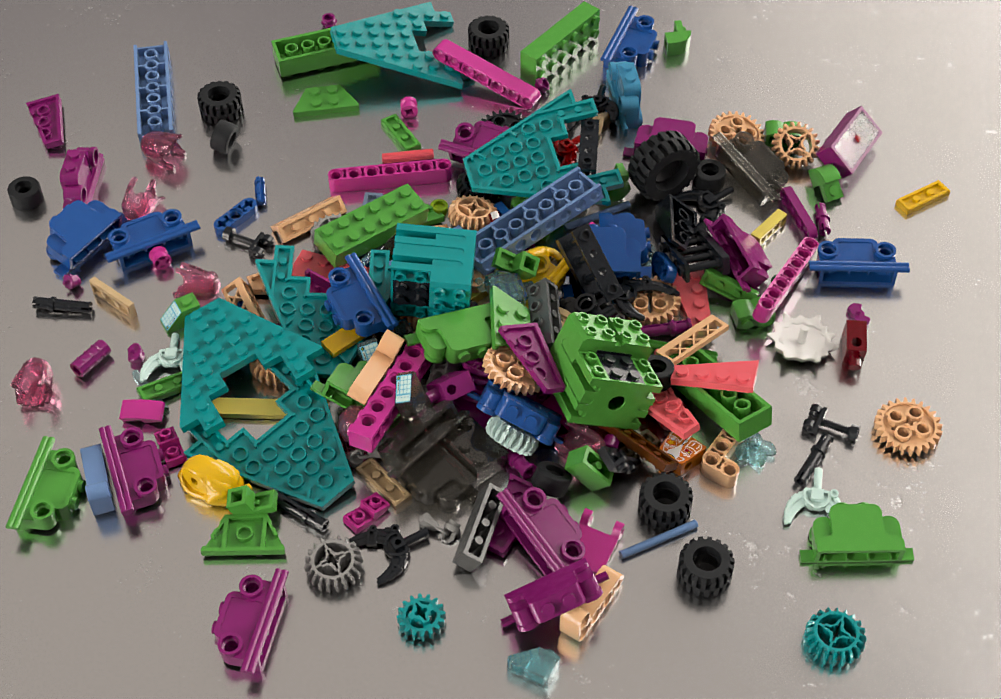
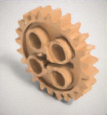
M728 111L727 115L722 112L721 116L717 115L715 119H712L707 135L710 136L711 146H717L716 152L722 151V156L728 154L729 159L734 156L735 160L738 157L744 160L746 156L751 159L752 155L756 156L761 151L765 142L764 129H760L761 124H755L756 119L750 120L751 115L745 117L744 112L738 115L737 111H735V114Z
M656 275L654 276L653 279H651L652 281L661 282V283H664V284H667V285L671 286L670 283H667V282L665 283V282L661 281V279H660V280H657V276H656ZM643 291L637 292V298L632 303V306L638 312L645 315V321H639L642 322V326L646 323L653 325L654 323L660 324V322L667 323V320H672L673 316H677L678 311H680L681 297L653 291L650 298L651 313L648 312V293H643Z
M505 345L500 346L497 350L492 349V347L487 350L483 358L482 367L485 368L484 373L489 374L487 378L494 379L493 384L499 383L500 389L505 387L508 393L513 390L516 395L519 392L526 396L527 392L531 395L534 392L539 393L540 387L511 348Z
M904 397L903 402L896 398L895 403L889 400L887 405L882 404L881 409H878L874 419V429L877 430L875 435L881 436L880 443L887 442L885 448L894 447L893 453L900 450L902 456L905 452H908L910 457H912L913 452L918 456L921 455L922 451L928 454L929 449L934 450L935 445H938L943 432L941 431L943 425L939 423L941 418L935 417L936 411H929L930 406L924 408L922 401L916 404L914 398L911 402H908L906 397Z

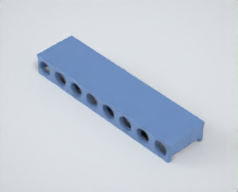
M164 41V45L137 48V45H133L137 134L140 147L176 143L170 52L167 41Z
M577 166L477 231L474 267L483 276H486L496 269L491 266L496 248L502 247L514 254L524 251L603 199L601 185L594 183Z

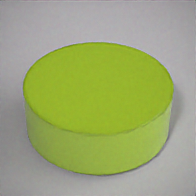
M436 199L431 202L430 206L433 207V211L437 214L442 213L446 215L448 213V203L445 200Z

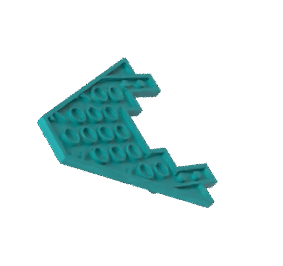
M431 2L403 9H395L392 12L331 27L330 35L336 53L339 55L458 89L463 88L464 83L462 79H471L439 62L433 56L432 51H419L414 36H426V26L453 27L454 25L451 13L447 11H434Z
M569 89L463 158V164L472 192L530 198L576 168L578 162L560 166L552 142L568 138L566 123L598 116L594 99L590 98L576 102L572 90ZM619 168L587 176L594 183H599L602 188L604 198L596 202V205H611L607 191L624 187Z
M275 245L274 260L255 259V265L281 327L321 345V341L341 329L339 325H335L331 311L328 312L326 310L324 301L327 300V294L310 292L311 277L292 276L294 246ZM371 249L369 276L386 304H388L391 299L390 250ZM367 337L335 358L324 349V354L313 359L318 377L328 379L340 363L351 365L360 350L359 347H362Z
M217 298L198 310L193 311L185 316L180 407L181 430L185 433L201 424L209 436L226 426L212 402L229 391L223 380L226 376L256 359L260 361L265 370L284 361L298 384L316 375L310 361L325 353L323 347L221 298Z
M311 360V361H310V364L312 365V367L314 368V370H315V372H316V369H315L313 360ZM284 361L272 366L269 370L290 389L275 401L286 416L257 440L244 427L228 440L219 431L208 436L201 424L189 430L197 442L183 452L188 459L200 454L228 462L240 472V476L245 481L269 490L275 489L276 492L279 491L289 498L323 511L355 484L325 397L310 390L315 380L320 382L317 372L316 375L298 384Z

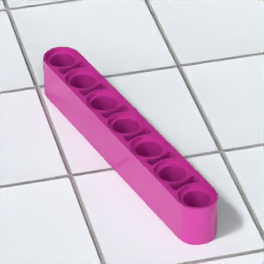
M443 39L432 51L433 56L438 61L525 109H532L541 97V93L537 88L450 40Z
M448 159L336 168L328 172L329 188L334 193L401 187L407 183L410 186L445 183L452 179L451 161Z
M805 237L760 297L752 314L754 320L759 323H767L809 265V260L813 259L819 246L817 240Z

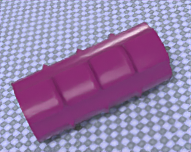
M98 340L70 364V368L77 376L84 377L111 353V349L105 341Z

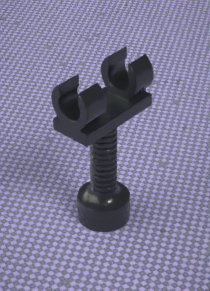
M227 226L222 234V239L232 242L236 240L249 245V256L255 259H262L265 254H262L265 251L261 248L262 244L268 248L274 244L272 242L273 236L264 234V232H260L254 240L236 233L235 228Z
M818 404L811 405L809 415L818 420L816 423L812 419H805L802 427L804 432L813 433V435L817 436L821 426H826V428L828 427L846 434L848 440L856 442L861 426L852 424L850 427L827 420L825 419L826 407L822 408Z

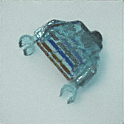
M496 270L485 276V279L478 277L475 280L477 285L481 284L476 289L480 292L487 290L489 298V290L494 285L524 306L528 298L527 287L533 284L532 281L522 283L518 273Z

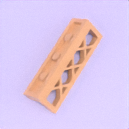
M335 195L270 227L272 231L278 232L282 243H285L310 231L314 222H318L319 218L324 219L325 215L331 216L332 213L334 215L341 213L342 215L347 212L341 196Z
M238 277L221 289L226 301L236 306L238 301H243V309L266 319L250 286L242 278ZM237 288L235 296H230L229 292Z
M711 314L658 349L656 355L667 357L674 365H677L728 331L729 325ZM672 354H679L673 359L669 357Z

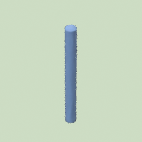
M629 201L620 203L563 224V228L565 231L598 220L599 213L609 212L614 214L630 208L631 204Z
M694 519L619 551V556L621 559H625L698 528V523Z

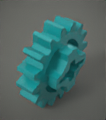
M419 593L417 599L411 595L410 602L403 601V608H398L397 622L399 623L400 631L404 630L406 637L412 634L414 641L417 637H421V640L425 641V636L433 639V633L440 634V627H445L444 619H446L444 606L443 604H438V598L430 600V594L422 598L421 593Z

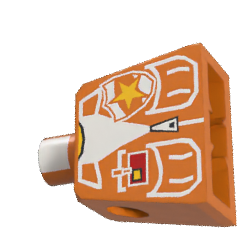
M671 431L659 449L679 462L677 469L672 471L682 476L702 462V457L707 447L691 436L683 440Z

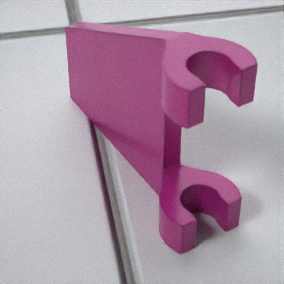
M585 508L579 522L582 531L580 541L585 546L583 558H586L591 570L596 574L603 565H607L618 541L625 531V524L616 521L611 535L589 527L593 520V511Z

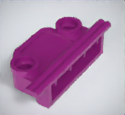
M658 117L654 120L653 126L642 125L638 128L634 148L624 147L623 156H633L636 148H639L644 140L647 141L650 136L657 135L658 132L671 130L680 132L698 151L701 161L705 159L708 152V136L702 132H695L696 124L694 122Z
M478 121L474 124V127L470 123L463 122L456 127L453 142L441 139L438 149L448 152L450 160L463 163V158L508 130L509 127H501L491 121Z
M78 147L77 149L67 151L60 171V183L64 200L63 208L77 200L85 204L92 201L105 160L103 158L104 155L99 153L97 147Z
M724 213L714 222L705 218L703 221L712 237L730 256V269L742 290L747 293L751 291L750 287L757 290L769 278L767 271L772 268V264L759 242L750 234L742 231Z
M111 425L100 427L99 432L123 517L135 513L139 508L156 503L160 497L159 491L167 487L166 477L170 476L167 464L162 465L161 462L165 460L162 448L157 449L156 443L152 440L144 441L143 432L139 428H127L121 435L114 436Z
M537 487L528 488L523 495L516 499L507 488L496 495L503 504L500 517L544 576L583 558L585 546L580 541L582 536L581 527L568 514L566 506L557 499H547L544 491Z
M586 558L580 559L505 594L504 597L512 614L500 619L503 627H506L516 622L519 632L530 631L540 623L551 620L584 603L597 600L603 594L599 583L608 580L609 576L606 571L595 576Z
M276 568L272 581L262 580L261 577L254 574L247 575L239 583L240 592H230L227 594L225 601L220 603L219 617L217 621L213 622L211 632L215 634L218 650L223 661L229 665L240 666V672L249 674L262 672L288 596L285 586L289 574L288 570Z

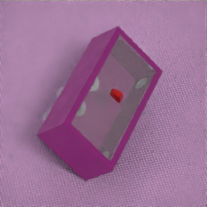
M860 106L845 114L833 132L825 139L816 155L824 165H834L840 173L841 179L854 173L883 132L866 110Z

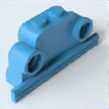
M613 61L608 63L606 78L613 101L619 108L618 118L623 135L626 137L628 129L639 128L643 123L640 109L641 83L634 62Z

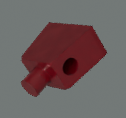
M846 320L840 338L842 362L849 364L850 370L856 371L861 369V364H863L867 353V321Z

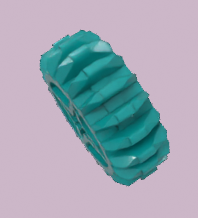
M829 607L825 609V612L820 609L817 615L813 614L806 623L804 637L806 638L805 645L809 646V653H815V660L822 658L823 664L830 661L833 667L836 665V662L842 667L846 662L851 665L854 659L858 660L867 641L865 628L861 627V620L855 621V614L847 615V609L843 613L839 612L838 607L834 611H831Z

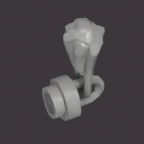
M382 442L378 443L372 453L367 452L368 455L363 456L364 452H366L365 450H353L348 453L347 461L350 467L356 468L367 458L384 459L388 455L389 449Z
M424 513L418 517L419 527L440 531V539L444 543H451L456 534L458 535L461 531L459 529L461 525L452 519L448 522L446 521L444 529H442L430 514ZM448 530H449L450 532H453V533L451 534V536H450L449 539H445V538H444L445 535H448V536L450 535V534L447 532Z

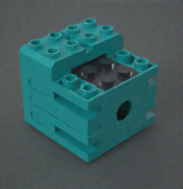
M397 223L393 261L391 262V312L393 315L426 318L470 308L474 277L476 230Z

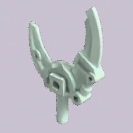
M172 333L169 348L160 349L158 353L145 361L140 371L141 383L147 381L149 375L160 365L164 368H177L180 366L182 371L183 349L177 348L179 341L178 333Z
M817 467L814 469L812 488L805 487L803 491L795 493L788 500L784 509V525L791 524L796 513L803 507L820 512L825 510L829 513L833 505L841 502L838 497L839 492L836 489L831 491L821 489L822 468Z

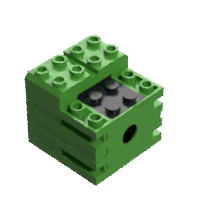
M573 312L568 315L550 349V353L566 387L563 392L553 394L568 423L633 430L639 429L641 423L638 417L645 418L649 407L656 400L652 392L660 393L663 388L648 362V358L653 350L649 344L650 338L642 332V324L639 321L625 320L618 317H609L607 319L603 315H592L584 312Z

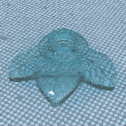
M759 433L743 440L742 443L737 445L735 450V456L738 461L748 459V462L753 467L759 469L766 464L767 456L777 454L773 443L763 440Z

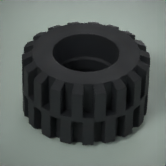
M485 15L474 19L468 26V46L470 50L476 55L486 56L487 58L502 55V52H506L507 48H509L508 23L502 20L501 17H495L494 15Z
M221 80L210 82V84L204 85L197 94L201 117L210 124L215 123L216 125L220 120L233 122L242 114L241 93L239 87L235 86L232 82H222Z
M661 472V475L655 473L652 474V478L647 477L645 482L642 483L639 492L638 511H640L641 519L645 518L644 522L647 525L652 524V528L656 529L659 527L663 531H665V528L671 530L675 526L678 527L682 523H686L688 517H690L693 502V491L689 487V483L683 481V477L680 475L676 477L675 473L671 472L670 475L666 474V472ZM667 498L675 503L662 504L657 499Z
M703 536L698 537V540L691 539L689 544L686 543L683 546V550L680 551L677 576L678 580H681L680 584L683 587L687 586L686 590L689 593L695 592V596L702 594L704 597H709L712 594L714 597L718 596V592L723 593L726 587H729L732 580L735 563L732 551L728 550L726 544L722 545L719 539H716V541L712 540V537L704 539ZM709 563L716 569L704 571L699 569L696 564Z

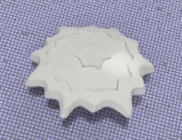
M784 312L783 321L773 323L775 332L767 333L768 338L775 342V351L781 353L786 360L819 363L821 358L827 357L829 352L836 351L839 348L838 345L831 342L836 333H828V327L821 325V315L812 318H805L799 315L797 318H791Z

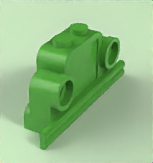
M490 303L418 319L415 333L404 335L403 338L407 346L421 343L424 348V357L431 363H441L445 358L453 364L484 358L487 350L492 347Z
M359 361L355 368L348 363H340L330 375L326 384L315 380L310 390L358 415L359 411L363 410L366 405L347 396V393L367 361ZM410 402L405 403L387 432L393 434L398 431L405 436L407 435L409 430L398 424L404 418Z
M43 436L5 526L7 529L49 530L57 524L58 520L65 521L70 519L74 511L78 509L81 493L85 491L86 481L82 479L75 454L71 449L61 448L52 450L55 443L54 437Z
M840 502L833 505L829 510L828 516L818 517L810 528L809 539L812 542L813 550H799L800 563L915 560L913 548L905 547L899 521L893 516H882L881 508L876 504H869L868 502H860L858 504Z

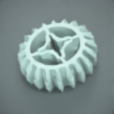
M499 416L489 418L485 428L486 432L500 445L524 456H531L536 451L540 441L535 439L531 433Z

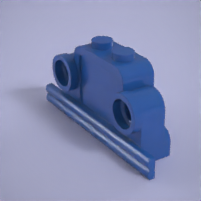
M628 7L601 57L604 68H608V63L613 61L634 62L635 67H645L650 60H653L654 52L658 50L660 41L657 40V32L653 30L654 19L651 16L642 15L636 17L638 8Z
M77 200L66 205L62 212L57 216H53L49 221L50 236L47 238L46 252L49 258L61 262L54 269V273L63 278L64 275L69 273L108 239V235L112 230L120 228L122 224L126 223L129 217L122 212L109 208L98 200L90 201L88 204Z
M177 209L166 210L163 214L161 212H153L122 224L121 228L112 230L108 235V239L113 251L104 255L108 263L118 260L124 272L150 262L149 252L154 247L163 246L168 254H172L193 246L190 233L201 228L197 220L185 224L181 212Z
M609 212L599 213L600 227H606L611 224L617 225L625 230L626 239L634 238L640 242L641 264L646 263L649 260V252H652L651 242L647 241V239L651 238L649 227L645 228L644 221L642 219H635L631 213L614 215Z
M589 224L616 278L624 276L642 278L645 275L649 278L652 277V267L641 266V244L637 239H626L625 230L617 225L611 224L606 227H599L596 224ZM570 269L566 273V277H573Z
M836 238L833 242L823 241L818 246L816 261L809 260L808 262L809 271H818V284L895 285L898 273L910 272L909 262H896V247L889 242L877 243L874 239Z
M351 253L346 255L345 259L350 267H337L328 274L330 287L326 291L327 300L324 301L326 310L328 312L331 311L333 314L332 318L335 325H339L340 328L345 330L355 328L356 334L362 337L378 332H386L387 329L393 330L399 323L357 254Z
M494 379L488 380L480 395L473 391L467 393V396L478 401L476 407L482 412L493 417L499 416L531 433L535 439L546 445L551 446L554 441L561 445L563 444V438L556 435L561 427L560 421L563 418L561 414L521 393L516 395L513 390L508 393L507 388L500 389L499 383L493 384Z

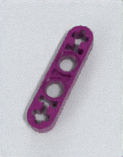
M791 186L781 188V201L803 238L811 237L817 240V228Z

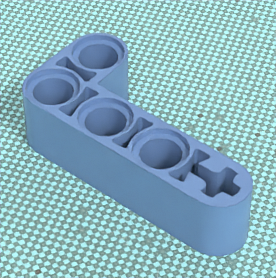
M101 443L81 448L80 453L87 484L85 490L93 515L97 516L116 511Z

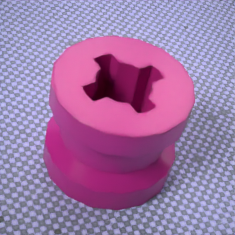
M410 96L404 97L400 102L401 115L408 119L414 118L418 114L417 100Z
M157 246L149 252V258L156 269L163 270L170 266L172 259L165 247Z

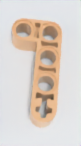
M387 329L377 349L351 385L347 396L366 405L368 398L373 395L379 382L383 380L388 369L391 368L405 339Z
M722 429L702 457L701 474L722 487H734L737 483L740 469L738 464L730 460V458L743 441L738 442Z
M603 565L596 573L598 575L606 571L609 576L608 580L599 583L603 591L602 596L595 601L584 603L560 615L559 630L578 642L582 641L623 581L624 575L606 565Z

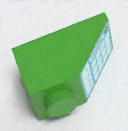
M193 292L175 299L160 318V322L167 334L184 328L185 316L201 308Z

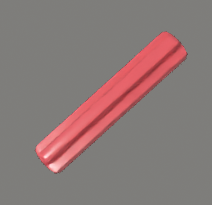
M432 148L382 154L383 164L434 158Z

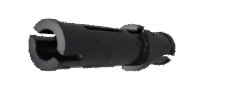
M34 296L32 303H35L32 305L34 309H49L50 312L59 310L91 314L93 307H90L93 305L92 302L57 299V297L53 296L51 298Z
M822 433L816 445L811 447L810 455L794 477V482L797 485H800L802 482L801 486H806L814 469L818 466L821 459L826 457L827 450L834 441L830 434Z
M277 491V506L301 519L305 525L310 524L321 532L326 531L330 523L328 519L316 514L314 509L306 508Z

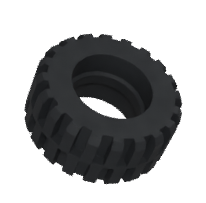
M666 130V132L661 131L657 135L650 136L647 141L644 140L641 146L636 148L635 154L631 156L630 163L628 164L629 178L640 193L647 199L662 201L667 195L671 194L674 196L677 193L679 194L685 187L690 185L691 180H694L696 172L699 170L700 157L698 151L683 134L677 131Z

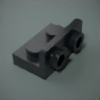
M602 446L597 450L610 472L631 474L642 463L640 458L629 457L622 449Z

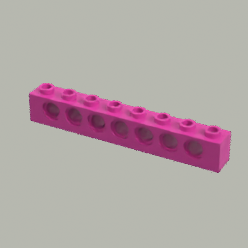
M421 343L407 346L406 344L401 356H397L392 369H388L385 379L379 382L376 392L368 398L367 405L363 410L359 411L355 422L349 425L347 430L349 445L370 453L374 451L406 403H395L397 376L411 374L412 394L432 364L424 357V348Z

